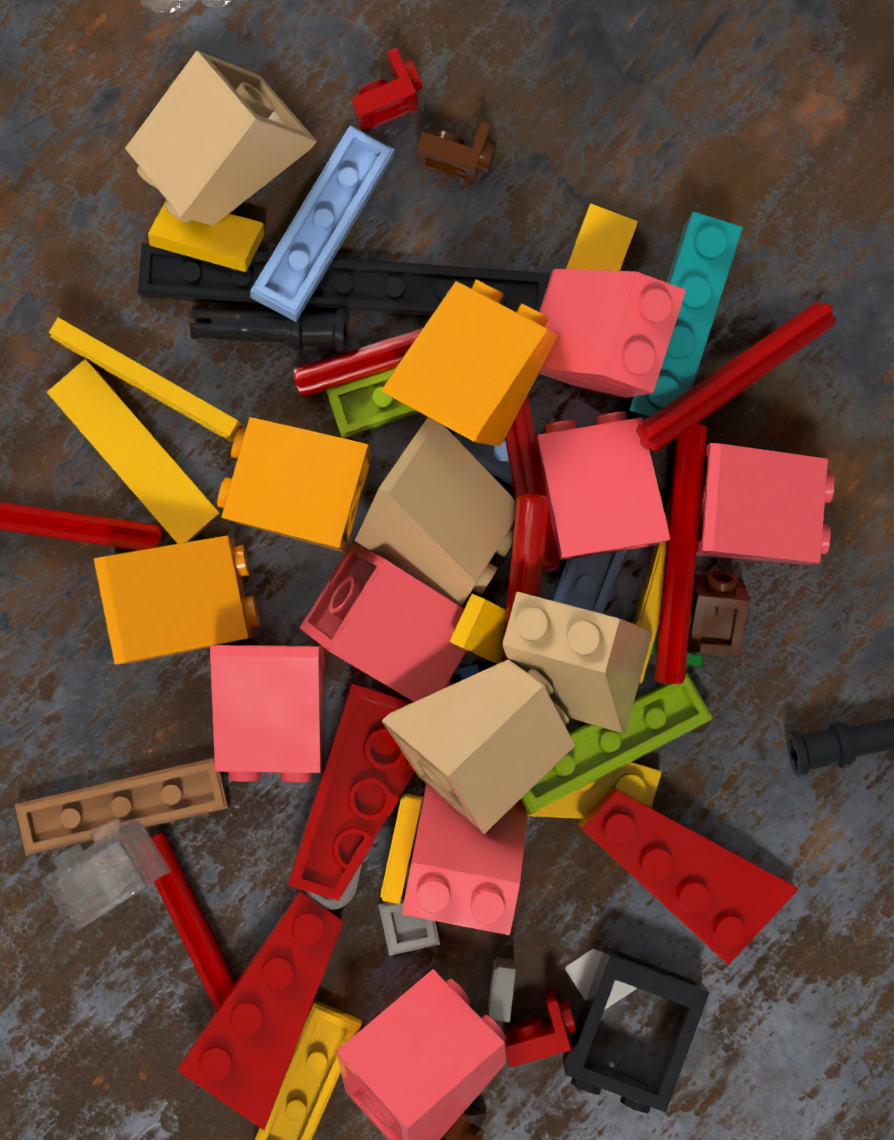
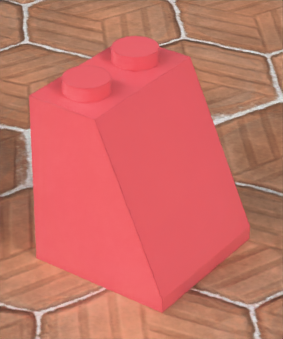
M552 270L539 312L549 317L545 328L559 334L539 374L612 400L652 394L686 290L637 271Z
M626 411L608 413L596 417L597 425L581 428L576 427L575 420L559 421L545 425L546 433L536 436L559 561L655 546L670 540L650 450L645 449L640 444V438L636 433L638 425L643 422L642 417L628 420Z
M708 444L705 451L696 556L803 565L820 563L821 554L826 555L828 553L831 538L830 525L823 523L825 503H831L834 493L833 472H827L828 459L727 444Z
M354 541L300 626L302 631L326 650L414 702L451 686L452 674L462 658L471 653L450 642L464 608Z
M210 645L215 771L229 772V781H260V772H281L280 781L311 782L312 773H321L324 768L326 649L323 646Z
M426 784L402 915L510 935L521 882L528 815L522 801L519 800L484 834Z
M434 969L336 1051L345 1092L388 1140H440L506 1064L504 1042L506 1037L499 1025L488 1015H484L481 1018L469 1006L470 1000L461 986L453 979L445 982Z

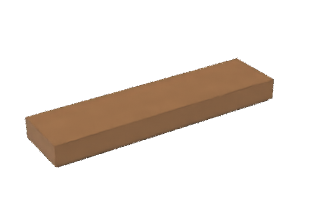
M214 758L15 804L26 855L230 807L222 772L215 771Z

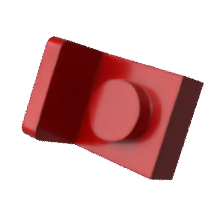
M397 48L387 51L388 66L394 80L388 83L386 80L373 81L362 87L358 92V96L351 98L354 115L362 132L418 110L416 91L423 89L419 74L411 59L405 62L402 61Z
M554 989L544 992L552 1021L542 1024L539 1018L528 1019L511 1026L512 1033L505 1034V1052L510 1068L571 1050L567 1034L576 1032V1027L568 1000L558 1003Z

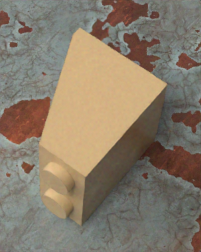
M197 50L125 149L139 165L137 168L138 174L147 183L156 187L166 198L164 205L173 216L185 223L193 220L214 226L311 150L317 140L260 75Z
M427 417L379 487L355 541L462 607L472 589L482 595L498 568L489 563L495 552L505 557L511 548L514 537V526L512 525L515 521L517 503L444 425Z
M517 592L502 644L507 658L526 673L530 669L538 671L554 690L550 695L551 700L563 710L568 718L620 733H626L653 631L620 618Z
M509 659L388 714L382 720L418 777L484 834L575 746L565 727L569 723L567 715L550 698L554 690L549 682L535 669H530L526 673Z

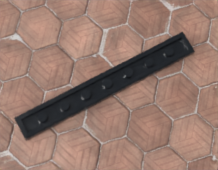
M142 243L138 295L145 298L265 306L250 298V290L273 253L256 252L247 272H243ZM334 257L305 309L336 312L338 307H347L348 313L430 319L455 281L472 288L477 279L504 294L500 301L501 305L517 312L522 303L539 312L549 283L550 273Z

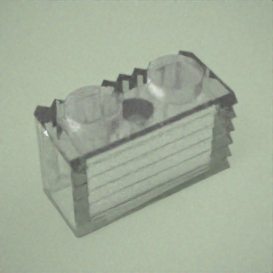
M116 818L90 834L95 844L86 850H83L81 845L77 844L52 860L57 869L42 879V885L47 888V894L53 897V903L58 906V912L64 915V921L69 924L70 931L75 933L88 926L171 872V869L139 818L124 825Z

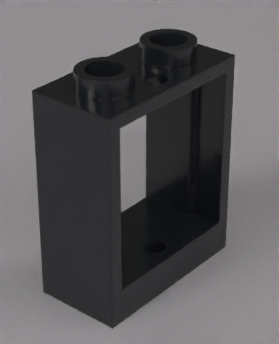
M605 946L578 1019L576 1032L573 1033L570 1041L571 1050L566 1052L563 1060L566 1075L572 1077L571 1084L595 1095H599L602 1089L620 1095V1102L642 1113H649L651 1107L666 1113L710 992L701 981ZM615 980L684 1005L654 1087L586 1062Z

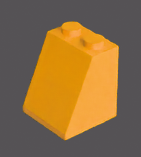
M477 279L472 288L455 281L387 380L382 392L473 442L501 447L559 334L545 328L549 317L522 303L517 312L501 305L500 301L504 294Z
M249 417L247 428L239 427L233 441L231 457L238 459L233 477H225L220 487L217 507L224 508L221 518L346 553L373 456L368 444Z
M228 535L94 558L115 665L136 663L209 648L210 645H223L254 638L252 627L260 626L255 597H246L242 580L243 576L250 575L244 545L236 546L234 538Z

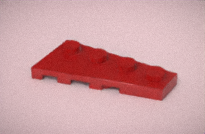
M355 684L349 685L287 882L288 886L333 900H340L373 845L374 839L382 825L392 813L400 799V795L415 772L382 722L388 714L412 702Z
M614 786L577 824L728 965L799 890L789 881L722 847L708 837L687 828Z
M301 891L292 900L177 1067L178 1072L264 1131L343 924L341 919Z

